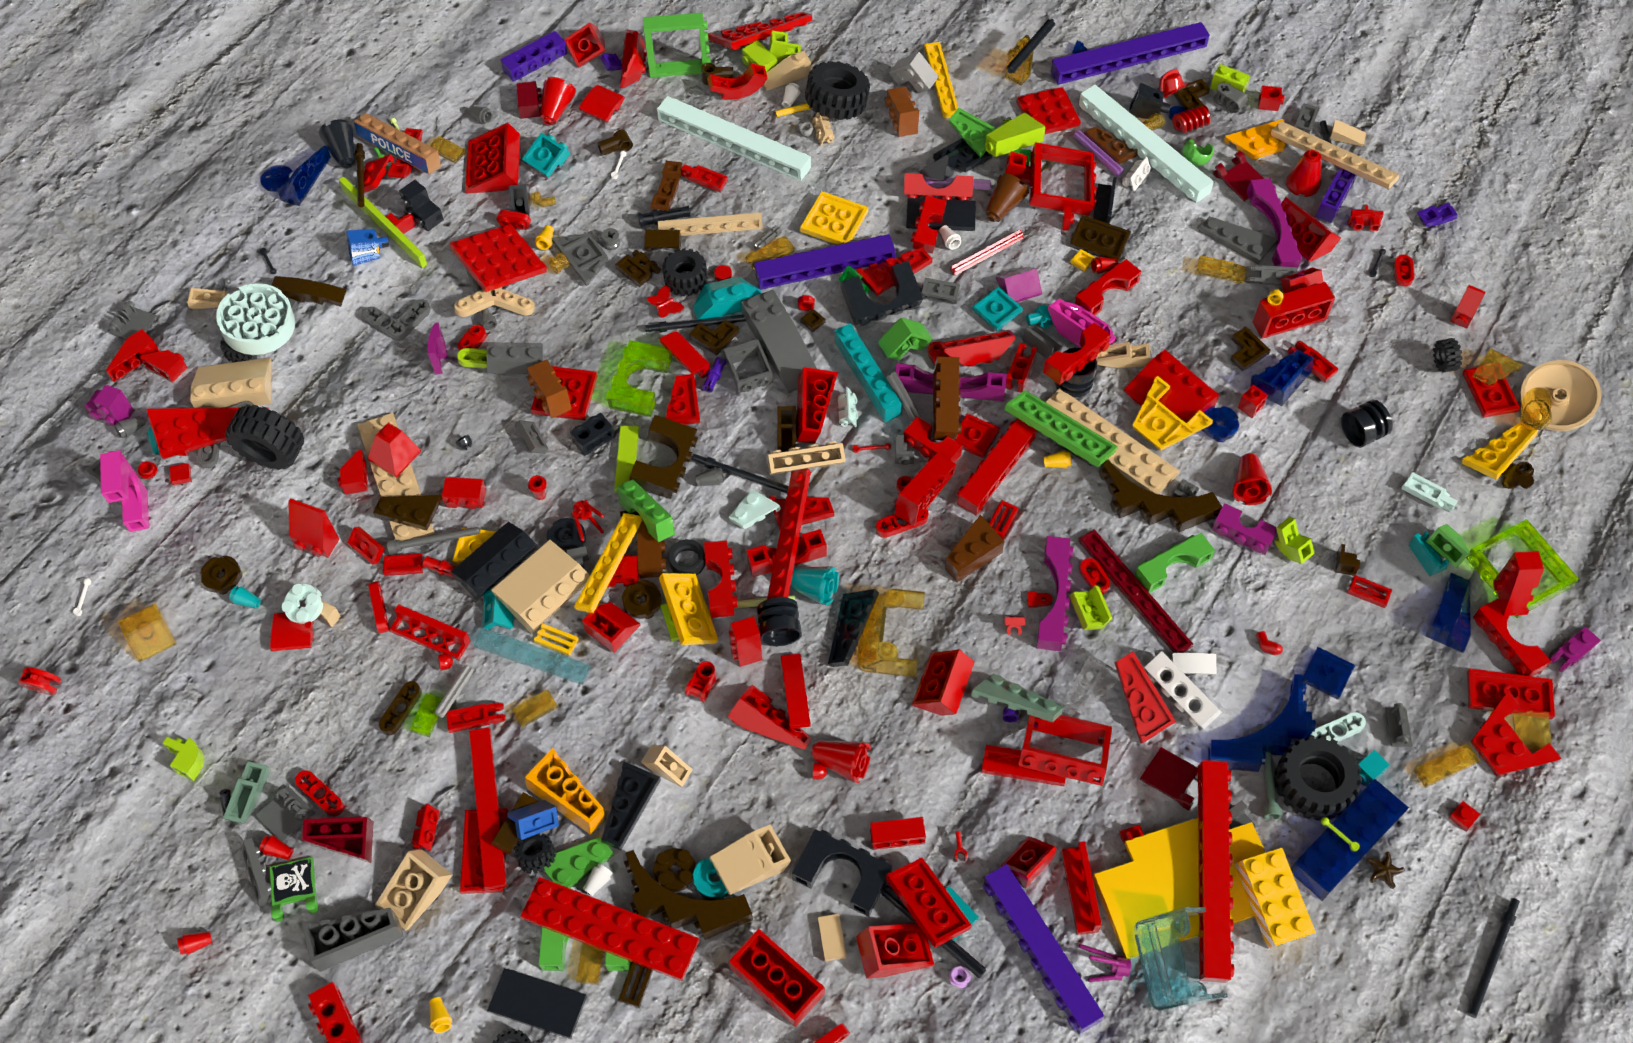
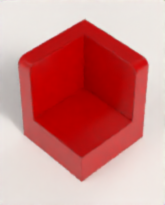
M392 213L386 215V218L403 234L416 226L414 218L410 213L403 215L399 219Z

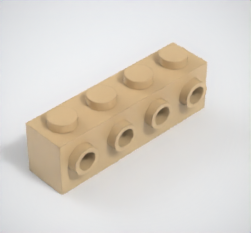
M837 441L828 442L826 446L821 447L818 444L807 446L808 449L800 450V447L790 448L788 452H782L781 450L771 451V454L766 457L769 476L790 473L791 471L804 468L816 469L842 465L846 462L843 443L837 444Z

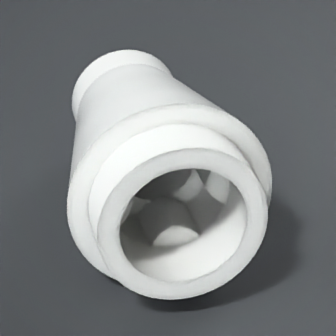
M789 83L785 87L783 107H791L801 94L799 85Z
M946 225L940 228L939 232L945 246L951 250L957 249L961 245L960 235Z
M599 863L596 867H593L582 889L593 896L611 879L610 876L613 873Z

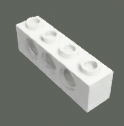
M1162 651L1144 667L1148 671L1147 675L1153 683L1157 681L1162 686L1160 688L1161 692L1167 698L1172 696L1176 700L1174 705L1182 713L1186 711L1191 716L1188 719L1196 728L1200 725L1205 729L1222 713ZM1171 672V680L1163 681V674ZM1181 686L1186 687L1185 695L1177 696V689ZM1194 701L1201 703L1198 711L1191 710V704Z

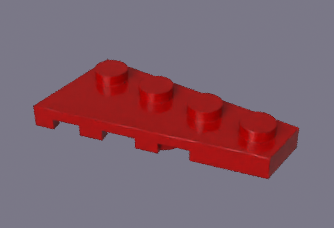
M923 248L901 254V257L886 259V262L874 263L869 268H859L856 271L863 276L861 280L878 296L895 286L889 272L892 265L909 260L912 271L915 274L930 265L933 258Z
M1133 651L1114 662L1139 741L1144 743L1176 721Z

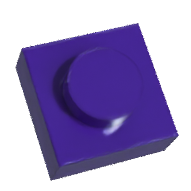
M616 53L602 54L600 59L607 71L621 70L622 63Z

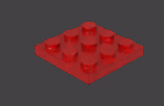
M1064 87L1017 97L1016 103L1021 113H1026L1045 126V134L1080 126L1081 121Z
M552 366L556 377H559L561 380V386H565L572 409L556 417L586 421L598 377L597 372ZM535 396L531 413L550 416L548 412L545 413L541 406L542 400L537 399Z

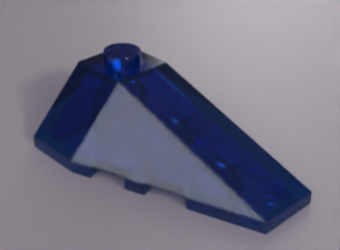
M322 146L283 179L277 188L281 201L300 206L331 159L327 146Z
M1450 573L1425 636L1464 653L1471 636L1470 580Z

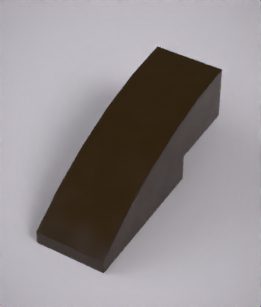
M777 406V450L788 452L790 448L796 447V406Z

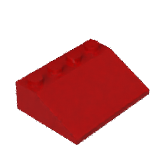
M508 122L468 141L465 192L467 194L505 191L509 189L510 185L518 184L520 133Z
M1165 349L1155 356L1123 391L1142 407L1155 378L1159 376L1170 385V389L1158 401L1185 423H1188L1199 410L1206 415L1215 407L1219 397L1217 392Z

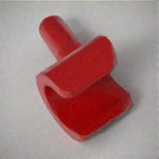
M955 831L957 849L954 854V860L958 862L957 855L963 854L964 861H966L967 851L962 845L961 832Z

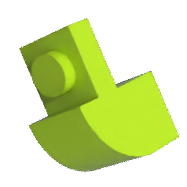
M771 32L770 52L777 58V62L780 63L788 56L801 52V45L788 43V33Z
M1288 517L1276 527L1278 537L1274 540L1275 544L1288 559L1303 564L1315 554L1311 538L1299 534L1295 518Z
M166 737L162 744L170 752L176 754L170 767L177 774L194 781L204 765L203 751L191 738L184 742L179 738L174 740Z

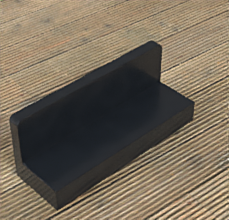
M1113 177L1112 185L1098 184L1093 219L1110 224L1117 177Z

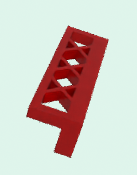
M398 604L394 610L397 618L389 629L391 633L441 654H448L455 660H460L471 642L467 632ZM401 621L409 623V629L403 631L397 629ZM420 629L426 631V636L415 637V631ZM438 636L444 640V643L438 645L432 644L431 641L432 638ZM453 644L461 645L457 653L449 651L448 646Z
M986 744L981 773L1064 787L1066 777L1019 766L1022 750Z
M1081 841L1076 848H1067L1061 851L1077 935L1099 933L1102 926L1086 842Z

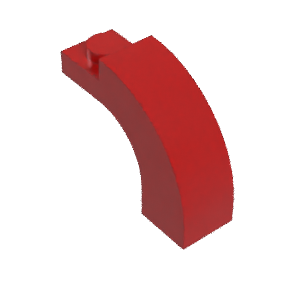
M750 63L745 72L738 77L724 78L710 74L707 80L710 91L720 93L722 99L735 100L745 98L758 91L764 85L768 76L765 66Z

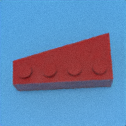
M808 367L802 368L798 376L797 388L798 442L816 443L822 430L839 372Z
M939 453L933 458H929L923 469L899 493L894 505L896 506L895 515L914 526L952 478L956 463Z

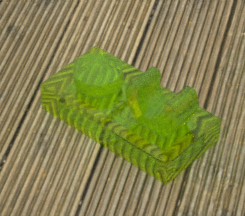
M425 693L409 729L412 733L430 738L439 718L434 711L443 698Z

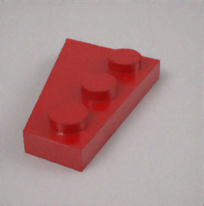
M694 374L676 376L670 403L667 407L666 419L684 425L701 423Z
M769 496L770 500L781 507L778 512L773 511L780 531L786 499H776L774 496ZM829 497L806 498L802 525L834 517V510Z

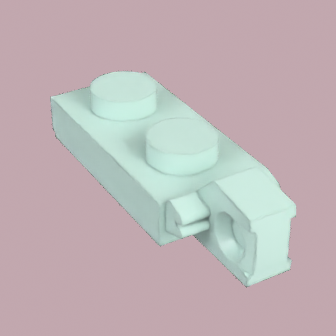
M1411 472L1401 488L1437 508L1450 512L1453 511L1458 502L1449 497L1450 495L1446 492V489Z

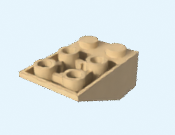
M771 824L749 833L710 856V860L729 895L784 872L791 861Z

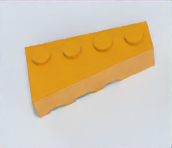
M553 748L525 776L526 787L530 792L556 806L558 812L590 835L605 820L603 807L589 790L585 789L579 778L570 771L568 765L564 760L560 759Z

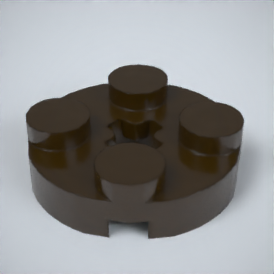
M230 556L211 558L201 569V582L205 588L221 595L233 589L243 576L239 564ZM225 571L222 577L217 575L219 572L223 573Z
M646 580L637 581L632 586L630 584L622 594L625 612L638 619H651L660 609L662 603L658 587ZM645 596L646 601L639 603L637 599Z
M680 848L668 849L657 856L653 868L655 879L660 885L672 892L683 891L694 881L693 873L696 863L689 851ZM674 865L681 867V870H678L676 875L669 871Z

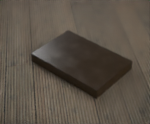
M1082 215L1071 238L1069 247L1078 250L1082 249L1099 257L1117 258L1119 262L1131 231Z

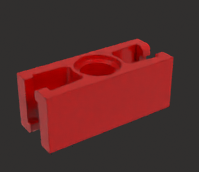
M1023 343L1019 344L1006 377L1005 387L1011 390L1013 378L1018 379L1017 392L1022 393L1037 354V348L1032 347L1031 355L1029 354L1028 358L1023 356L1024 349L1027 346Z
M923 817L870 823L873 850L925 844L926 833Z

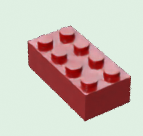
M1322 282L1283 293V300L1279 305H1272L1268 302L1267 298H1264L1259 302L1252 323L1263 339L1327 320L1335 296L1327 283Z
M760 929L729 960L730 969L794 1027L803 1020L825 995V987Z

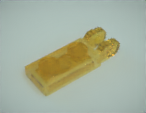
M783 236L758 249L756 252H751L745 257L747 263H752L751 268L755 270L754 263L784 257L794 252V246L786 236Z
M1199 256L1196 269L1197 274L1232 280L1234 283H1243L1246 280L1244 276L1247 273L1246 267L1230 261Z

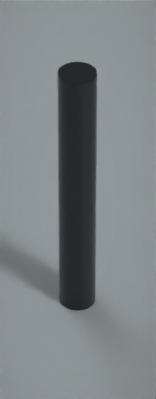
M1322 120L1320 127L1323 139L1332 144L1327 122Z

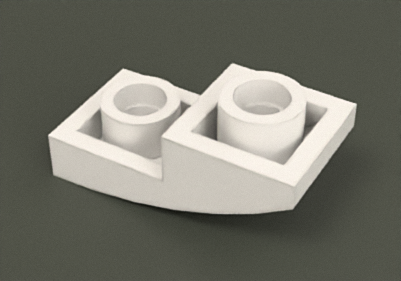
M1173 653V663L1184 674L1217 675L1216 654Z

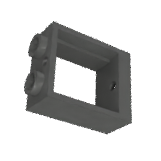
M758 339L724 349L726 364L738 393L748 392L773 383L772 370ZM757 356L764 373L740 380L733 363Z

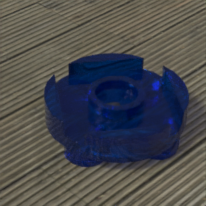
M1213 406L1204 412L1205 415L1213 420L1210 426L1202 429L1207 436L1222 443L1236 435L1240 423L1238 415L1231 408L1226 406L1215 408ZM1223 421V426L1218 425L1217 422Z

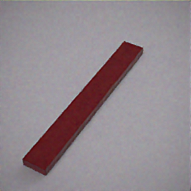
M1095 529L1079 538L1078 542L1100 564L1111 581L1173 653H1184L1193 647L1194 644Z

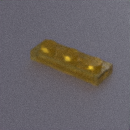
M1467 743L1416 767L1413 771L1424 787L1427 788L1478 764L1480 759Z

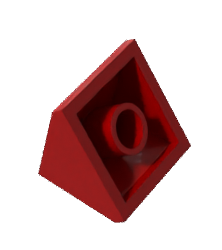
M1028 836L1001 866L1007 864L1018 882L1026 889L1054 859L1057 849L1051 844Z

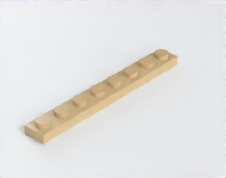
M1280 121L1271 130L1272 137L1305 152L1316 150L1321 154V159L1386 189H1390L1399 179L1398 173L1285 122Z

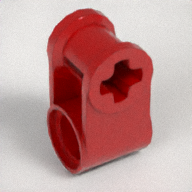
M703 661L698 665L693 677L686 686L685 695L699 698L703 703L707 700L717 678L713 663ZM705 671H711L710 675H702Z

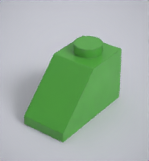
M1448 524L1438 527L1426 541L1455 568L1470 554L1462 536Z

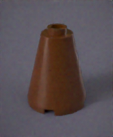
M1008 173L998 177L985 212L988 220L991 222L1001 221L1028 196L1029 190L1025 184L1022 186L1019 183V178Z

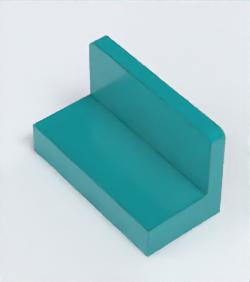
M492 589L485 592L482 628L490 630L497 625L507 629L513 628L514 615L493 594Z

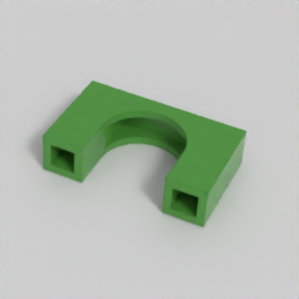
M543 927L539 966L542 971H564L566 946L570 938ZM606 952L605 966L608 971H629L630 961Z

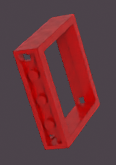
M1035 142L1030 153L1029 205L1064 211L1065 206H1072L1071 213L1089 216L1091 210L1095 209L1096 199H1094L1096 193V186H1094L1096 180L1094 153ZM1041 159L1084 167V201L1041 193Z
M1029 715L1019 766L1103 786L1108 764L1112 726L1060 715L1053 722ZM1034 730L1102 746L1100 764L1029 747L1032 732Z

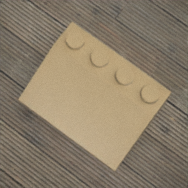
M271 358L198 367L191 385L190 402L194 408H230L243 401H250L254 405L271 404Z
M549 540L491 591L532 634L542 623L546 622L584 588L590 575L579 563Z

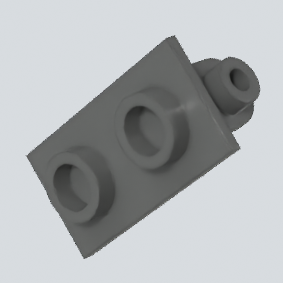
M1402 703L1394 704V708H1385L1391 747H1412L1407 709Z

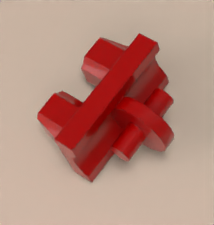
M1363 204L1361 209L1351 211L1347 223L1352 225L1354 231H1360L1364 226H1369L1371 231H1378L1384 212L1369 210L1368 205Z

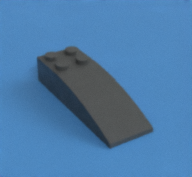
M772 289L741 301V312L745 317L747 325L755 338L759 340L765 355L788 393L797 390L798 376L802 368H817L801 335L775 291Z

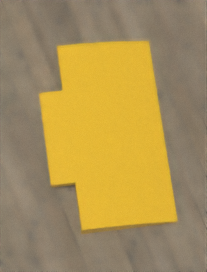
M1198 818L1125 841L1124 845L1132 862L1094 874V886L1125 958L1132 959L1199 936ZM1252 822L1229 829V832H1232V844L1229 845V853L1233 856V863L1230 867V875L1233 876V886L1230 888V897H1233V909L1230 910V919H1233L1234 924L1255 917L1235 866L1236 863L1266 853Z

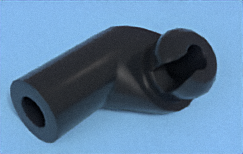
M223 789L219 792L223 817L231 798V791L229 789Z

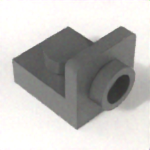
M896 435L895 464H914V451H907V442H904V435Z

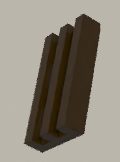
M632 962L618 1001L640 1009L653 970L647 969L637 1000L635 1001L634 997L645 967L640 965L629 999L625 998L638 965Z

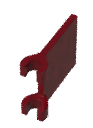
M1238 151L1234 154L1235 158L1232 159L1236 166L1226 172L1225 167L1220 163L1215 166L1216 170L1212 174L1216 178L1222 179L1245 202L1249 199L1246 191L1250 181L1264 178L1247 162L1244 153Z
M1160 747L1140 777V780L1174 799L1184 809L1189 811L1194 804V797L1185 794L1195 778L1198 780V767Z

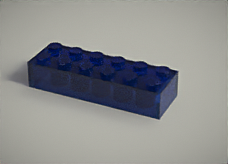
M1374 779L1332 823L1352 842H1357L1360 846L1359 849L1352 851L1350 845L1328 827L1292 865L1290 869L1293 876L1323 901L1404 815L1409 807Z

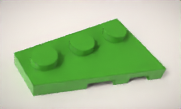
M598 837L557 852L556 857H554V863L550 862L551 866L549 868L544 867L545 873L552 882L571 889L588 876L594 866L596 867L599 863H605L614 856V853L607 844L602 843V837Z

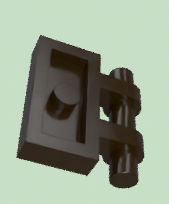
M638 250L632 252L633 258L627 254L615 264L616 269L638 287H641L652 278L651 272L659 274L661 268L657 266L655 261H650L646 254Z

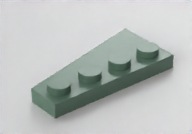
M991 674L975 687L971 695L975 698H979V696L989 698L988 702L997 704V701L1008 704V708L1015 711L1027 710L1026 713L1028 715L1050 722L1056 720L1062 714L1064 708L1052 700L1039 696L1036 692L1029 691L1019 684L1012 683L1002 676Z

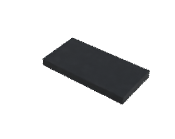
M907 198L906 228H918L915 227L917 216L921 217L922 212H919L921 202H925V199ZM947 200L941 224L931 222L928 224V227L933 230H940L942 226L946 225L951 230L975 231L976 201Z
M504 968L487 1011L488 1013L571 1039L587 995Z

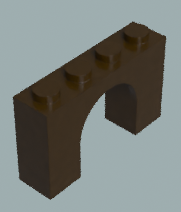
M654 415L648 430L647 439L670 447L675 452L677 460L672 465L662 468L636 460L629 481L633 479L645 491L672 499L673 494H677L681 483L678 481L680 477L684 478L687 469L684 467L685 463H689L693 454V452H690L691 448H695L699 438L696 436L697 429Z

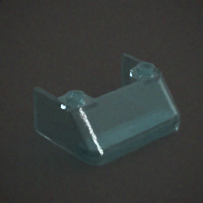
M1185 907L1140 920L1135 924L1134 935L1152 1007L1156 1010L1162 1011L1193 1006L1228 997L1227 993L1208 994L1203 983L1199 981L1189 982L1179 938L1187 936L1190 932L1189 916L1206 912L1205 907Z

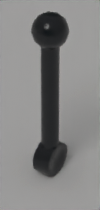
M261 248L259 252L264 256L270 268V273L276 274L277 270L273 268L267 256V250Z
M1383 248L1379 250V257L1373 270L1369 273L1370 277H1376L1377 275L1376 270L1382 256L1386 254V250Z

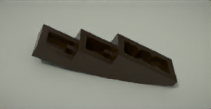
M275 276L271 285L281 290L282 294L287 298L305 303V300L321 305L327 302L339 307L342 306L347 289L326 283Z

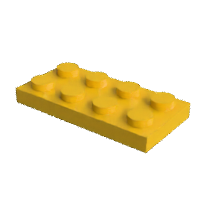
M662 573L659 580L681 645L715 644L718 641V637L696 574Z

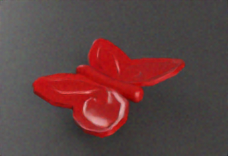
M667 285L659 290L657 296L647 297L646 299L652 305H656V309H659L658 315L660 318H664L670 313L675 314L684 310V306L681 303L673 302L674 299L672 297L669 298L671 294Z

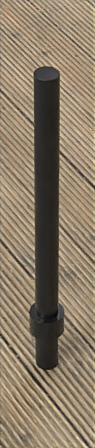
M744 315L671 323L664 321L659 322V324L645 325L646 332L660 331L662 333L667 332V330L696 327L699 323L709 326L721 324L724 320L730 323L745 322L746 320Z
M697 454L692 455V461L703 464L706 468H722L723 472L784 493L788 492L787 485L717 462L715 458L709 456L706 458Z
M1511 898L1506 912H1503L1500 919L1502 924L1468 1011V1015L1472 1018H1477L1510 927L1514 926L1517 917L1515 914L1520 903L1516 898Z

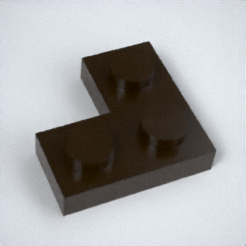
M1203 79L1187 83L1185 87L1180 88L1173 95L1186 111L1203 106L1204 104L1199 98L1208 95L1210 88Z
M724 320L714 331L699 323L689 333V339L718 355L739 333V328L727 320Z
M1246 326L1232 335L1231 340L1241 350L1233 354L1230 360L1242 372L1269 355L1271 351Z

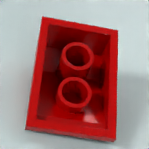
M290 498L288 501L289 537L293 542V546L301 551H304V549L310 551L315 556L329 558L340 539L325 510Z
M915 923L869 926L856 936L866 979L888 977L934 966L928 938Z

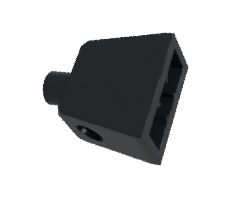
M1140 83L1130 103L1129 113L1136 118L1155 120L1159 112L1168 114L1171 104L1163 102L1164 93L1162 91Z

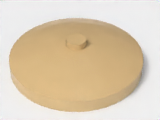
M1554 360L1537 366L1526 376L1520 391V402L1526 416L1536 425L1551 431H1570L1580 428L1594 417L1601 402V388L1597 378L1586 367L1568 360Z

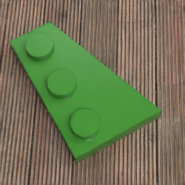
M960 108L949 119L950 125L981 158L986 152V135L997 128Z

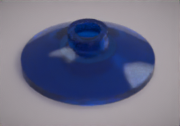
M275 165L262 173L260 182L267 191L279 192L290 187L295 176L291 168L284 165Z

